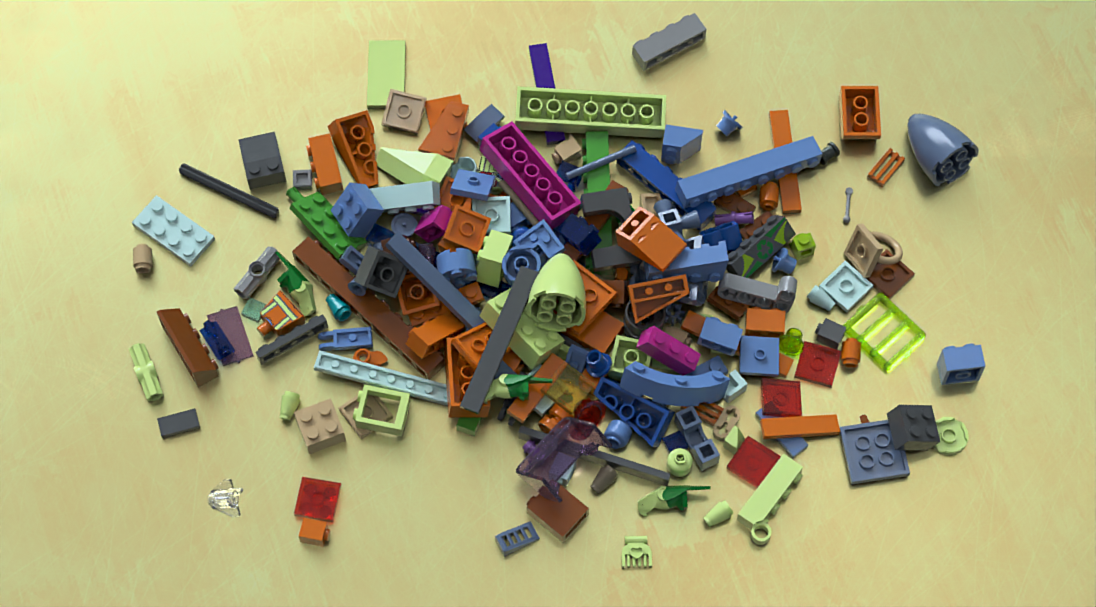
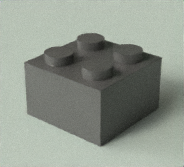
M898 405L887 413L895 450L927 451L940 442L932 405Z

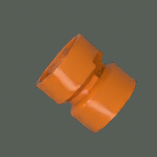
M555 403L548 410L549 415H544L539 420L538 426L544 433L559 437L564 432L563 428H567L574 421V416L563 405Z

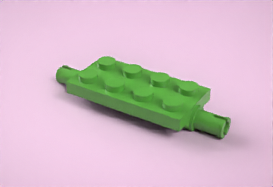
M296 187L288 189L286 196L294 202L291 203L289 209L337 260L341 258L350 245L357 251L366 246L367 241L364 238L351 237L346 234L331 212L333 206L319 191L304 197Z

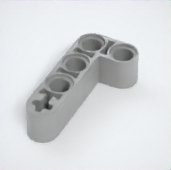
M724 273L723 279L719 281L718 295L721 298L766 310L778 308L787 313L795 300L797 280L792 276H784L780 279L778 286Z

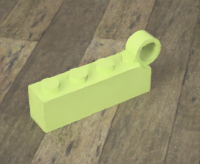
M784 453L737 516V521L751 530V539L758 545L766 544L770 540L771 528L768 525L769 520L767 518L771 513L775 515L781 506L779 502L782 498L787 499L792 491L790 489L794 483L797 485L803 477L801 474L803 466ZM764 529L767 532V536L765 538H758L755 535V530Z

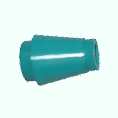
M330 294L326 298V302L335 319L345 321L350 317L352 311L348 304L335 294Z

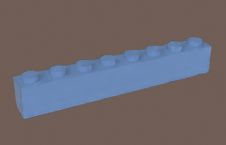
M811 136L678 180L675 191L684 209L696 207L702 202H711L720 196H729L735 191L747 190L753 185H762L768 182V180L780 179L786 174L798 173L807 167L813 168L820 163L822 152L814 137Z

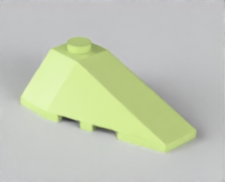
M385 147L380 148L376 159L379 168L405 184L434 181L439 183L440 189L446 176H449L454 163L453 160L438 153H422L420 151H405L403 149Z

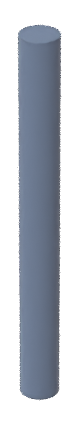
M634 145L574 169L565 173L566 177L570 180L637 152Z

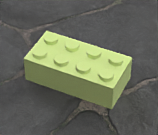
M511 288L489 300L479 315L492 330ZM526 305L509 347L533 370L544 363L552 353L556 355L565 340L558 332L538 327V323L531 317H528Z

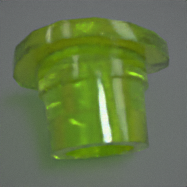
M789 328L786 335L780 336L779 348L781 351L790 356L801 354L804 349L802 332L797 328Z

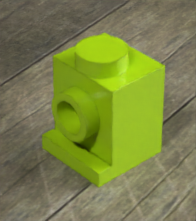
M800 233L792 238V242L789 243L796 260L814 255L816 244L811 233Z

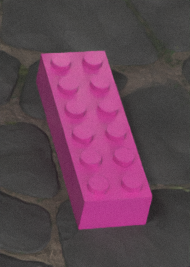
M513 121L482 138L480 152L539 222L544 219L552 230L578 215L581 206L580 200Z

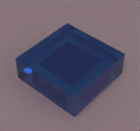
M680 430L662 438L668 453L677 448L685 450L689 448Z

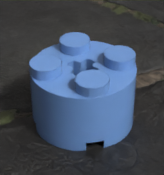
M519 245L512 247L503 257L502 269L504 277L511 287L520 266L524 265V267L537 272L542 268L538 253L528 246Z
M456 248V252L450 253L449 249L437 255V270L456 289L462 288L477 279L475 258L471 250Z

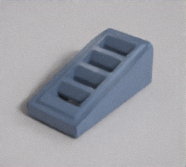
M531 521L495 536V540L504 557L540 539ZM526 529L530 531L532 537L528 538L525 532ZM519 532L522 533L525 540L521 541L518 535ZM514 535L518 543L514 544L511 536ZM505 539H508L510 546L507 547Z

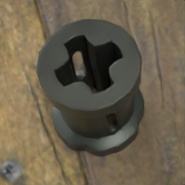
M830 141L821 150L822 157L820 163L826 165L828 160L840 155L838 147Z

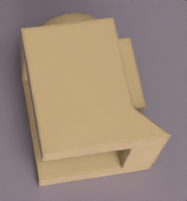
M570 134L569 140H564L555 146L552 158L555 163H559L564 168L581 158L579 152L582 151V148Z

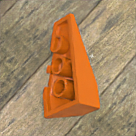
M368 110L335 119L327 127L337 150L355 181L359 184H366L368 188L378 185L377 162L375 161L376 145L373 138L375 132Z

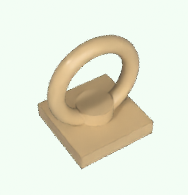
M857 224L844 254L860 274L867 278L871 276L877 262L887 265L895 264L902 259L903 251L900 244L892 237L880 232H870L864 224ZM877 240L889 244L894 249L895 255L892 257L881 256L884 248Z

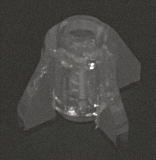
M224 479L211 490L208 495V504L212 509H216L231 517H239L241 514L237 505L243 488H234L232 479Z

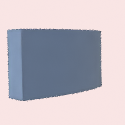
M491 104L464 130L478 142L480 134L493 123L498 125L505 116Z

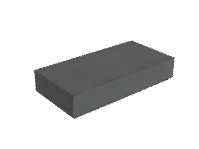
M195 408L157 418L162 438L200 428Z

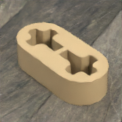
M727 406L721 413L713 428L715 439L724 441L732 428L737 425L740 411L736 406ZM734 412V417L727 421L728 414ZM725 425V433H722V435L718 434L719 430Z

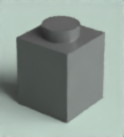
M825 318L823 324L819 323L816 328V342L837 351L847 327Z

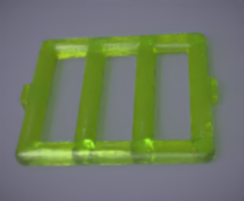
M882 292L874 296L866 305H861L857 308V313L843 324V326L847 327L845 332L851 338L857 339L861 343V348L887 371L903 357L907 358L912 353L911 350L926 337V333ZM881 301L888 310L859 335L851 327ZM896 315L902 323L873 348L865 341L888 319ZM907 328L911 329L916 336L891 359L886 361L879 353Z

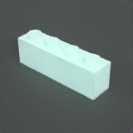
M434 181L370 188V191L384 209L382 213L388 212L390 215L399 214V211L402 210L408 213L417 212L419 208L432 210L435 206L441 205L440 185Z

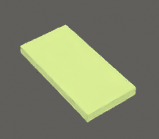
M405 40L369 41L367 108H386L390 89L405 92Z

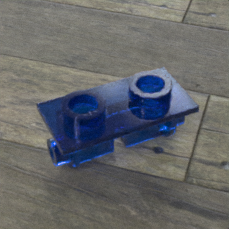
M207 320L203 323L204 328L199 331L219 361L235 352V349L217 321L211 322Z

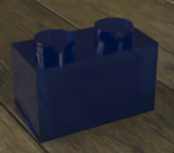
M573 213L556 228L566 242L585 256L602 241L598 235L599 230L593 224L589 226L582 216L578 218Z

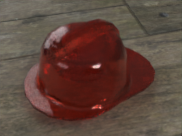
M590 398L579 401L574 406V418L569 426V435L573 440H583L592 433L605 415L606 406L603 402L599 400L592 401Z

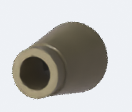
M606 464L604 467H601L590 487L599 494L616 480L618 473Z

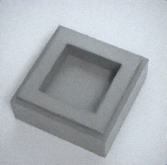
M293 170V187H296L297 190L312 189V170Z

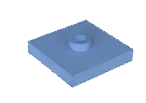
M458 169L450 189V194L487 201L495 182V176Z
M741 335L739 374L778 377L779 338Z

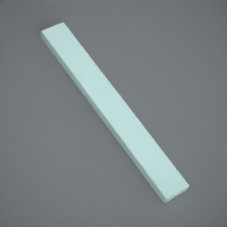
M319 350L314 365L315 371L379 388L409 393L412 397L448 406L446 384Z

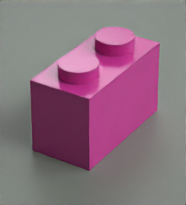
M440 205L423 214L414 233L427 243L444 236L452 214L451 209Z

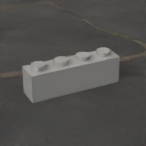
M695 13L690 16L686 15L677 23H671L665 29L652 33L644 40L637 41L633 45L632 55L642 70L645 71L705 39L707 29Z

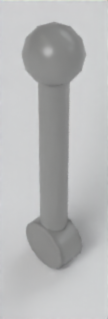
M850 187L846 188L845 191L847 195L846 212L843 218L845 223L850 222V198L853 193V189Z

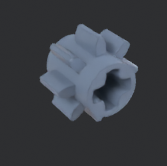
M673 302L664 307L666 314L664 324L668 322L673 327L677 322L682 323L681 317L685 316V311H680L681 304L677 305Z

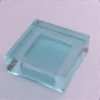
M250 297L241 315L259 323L261 320L260 312L267 304Z

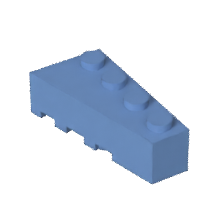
M719 241V245L709 246V243L701 244V248L690 249L688 246L663 272L644 261L646 282L686 274L687 282L692 283L720 281L723 279L729 261L726 242Z

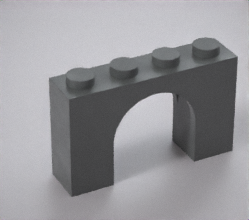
M627 187L582 194L580 198L583 217L610 214L618 218L623 224L634 212L631 211L630 207L632 195L631 192L628 193ZM618 244L592 249L591 251L594 272L636 266L641 261L640 258L621 248Z

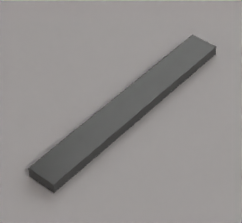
M524 266L520 267L460 404V408L479 415L527 305L532 285L539 272Z
M520 426L518 431V439L535 441L536 445L598 465L605 466L608 464L614 470L664 486L669 484L670 473L528 427Z

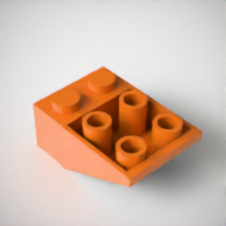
M640 206L615 231L618 246L662 272L687 247V243L657 216Z

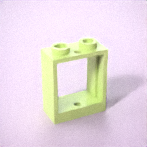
M364 385L363 391L360 390L357 402H360L358 409L355 408L353 413L356 427L402 436L411 402L410 394ZM368 395L400 401L395 424L363 418Z

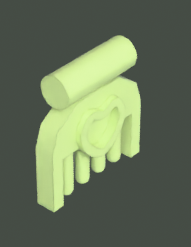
M625 536V544L627 545L622 550V568H625V556H627V567L631 566L630 556L632 557L633 567H636V560H638V566L641 567L642 556L643 565L646 567L647 555L649 567H652V551L650 546L646 545L647 536Z

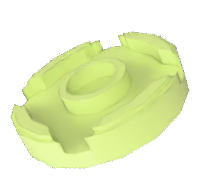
M942 417L936 420L940 442L933 446V448L938 453L946 456L960 453L966 447L969 439L968 430L964 423L959 422L953 417Z

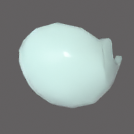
M459 157L458 162L452 165L450 177L455 179L458 169L478 172L474 159Z

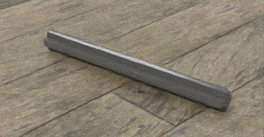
M182 163L179 167L180 174L272 218H276L279 213L277 207L185 163Z

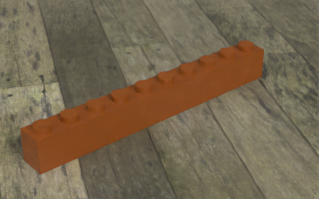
M308 236L292 251L294 260L327 290L348 304L351 308L350 310L368 327H371L380 338L423 377L430 380L445 366L444 355L440 350L421 359L406 345L409 338L408 334L414 327L410 324H405L400 314L397 312L393 313L384 300L380 301L375 297L376 294L372 289L367 288L363 296L352 293L348 288V284L356 275L353 277L349 273V269L342 263L339 264L331 252L324 251L319 241L316 239L313 241Z

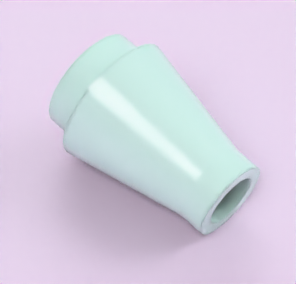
M817 285L807 295V298L810 299L809 302L826 309L828 312L835 305V302L822 287L819 288Z

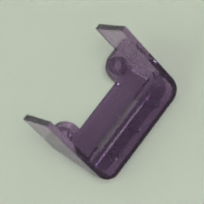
M565 417L557 423L518 465L516 473L544 498L560 503L562 499L558 495L560 485L557 481L581 455L591 456L598 451L599 446L611 448L613 445L595 423Z

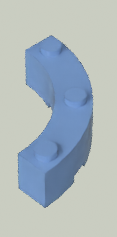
M635 361L625 367L619 387L639 397L642 394L651 397L653 402L688 407L692 405L699 406V403L702 402L710 404L724 398L730 378L715 369L708 373L694 376L672 375L656 371Z

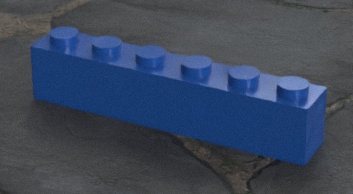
M631 140L624 148L634 145L637 152L618 159L617 164L651 192L659 193L662 199L670 200L672 209L676 208L680 216L696 210L701 224V228L696 229L701 232L715 218V205L712 202L705 201L696 207L684 209L675 191L677 181L683 178H678L668 166L662 165L655 155H650L640 143Z

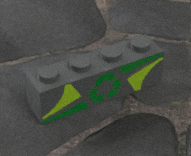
M779 215L769 217L762 227L757 228L749 239L742 241L739 248L729 253V261L726 267L728 273L746 278L750 277L794 237L796 233L786 217Z

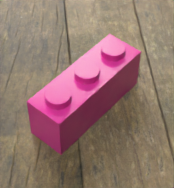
M655 326L642 331L636 346L637 349L682 376L695 371L701 355Z

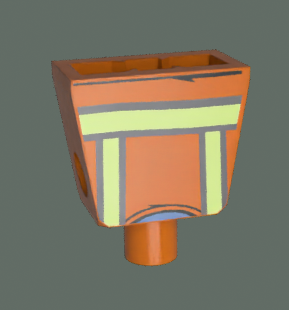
M280 290L261 310L260 315L263 323L257 327V330L263 337L271 331L279 337L291 332L296 326L305 324V318Z

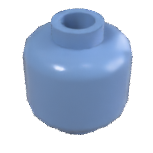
M622 419L612 420L604 432L606 444L614 449L625 447L632 435V429Z

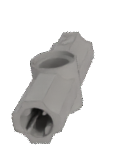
M268 246L261 256L249 265L247 273L234 287V291L238 296L248 299L255 289L266 281L268 273L280 260L276 255L277 249ZM256 271L262 272L260 274H254Z

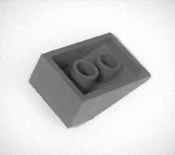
M275 131L238 139L250 190L286 182Z

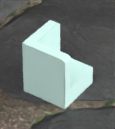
M736 369L729 373L730 381L724 396V400L727 403H730L747 389V382Z

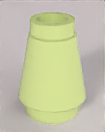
M285 391L281 400L280 419L291 421L301 401L299 400V394Z
M725 500L723 502L719 501L703 519L711 527L731 518L730 516L734 512Z

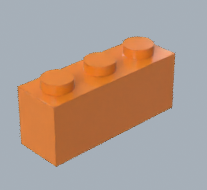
M330 133L308 138L309 145L306 148L308 157L312 156L313 161L310 162L312 173L316 172L317 178H314L316 189H320L322 195L342 191V180Z
M449 311L442 315L438 314L433 320L424 322L422 326L414 327L408 334L409 338L406 345L423 359L445 347L446 338H454L460 335L465 325Z

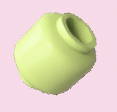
M674 449L668 455L667 469L672 475L677 477L687 475L692 468V455L685 449Z

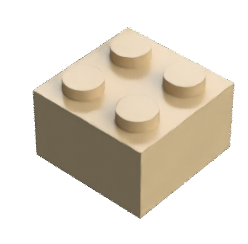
M331 398L294 412L309 454L346 441Z

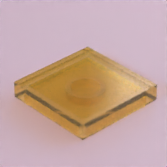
M564 361L550 379H553V383H546L540 391L572 415L595 384Z

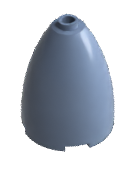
M913 114L908 119V136L913 153L919 165L934 185L939 186L944 182L950 184L970 169L969 163L973 157L978 156L979 149L963 132L948 122L931 115Z

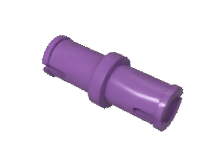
M732 211L731 214H715V226L735 221L738 224H753V211L744 213Z

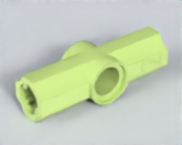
M144 343L132 345L129 348V352L147 401L154 402L159 400L164 395L157 379L158 375L154 364L149 358L147 348Z

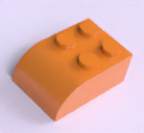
M841 86L839 93L841 138L880 139L881 122L878 86Z

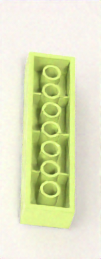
M517 86L515 125L519 130L584 134L589 131H608V135L664 137L666 95Z

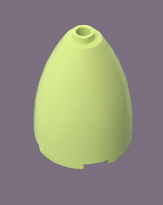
M562 253L553 256L541 268L532 285L527 304L528 317L537 322L538 327L548 331L564 332L567 328L575 325L580 326L586 316V293L582 276L574 261L568 255Z

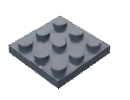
M888 420L840 427V436L851 485L910 475L905 450H895Z

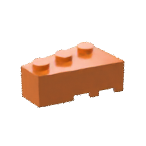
M450 101L418 148V151L422 153H438L453 160L455 163L469 113V105Z
M686 274L627 286L635 324L689 294Z

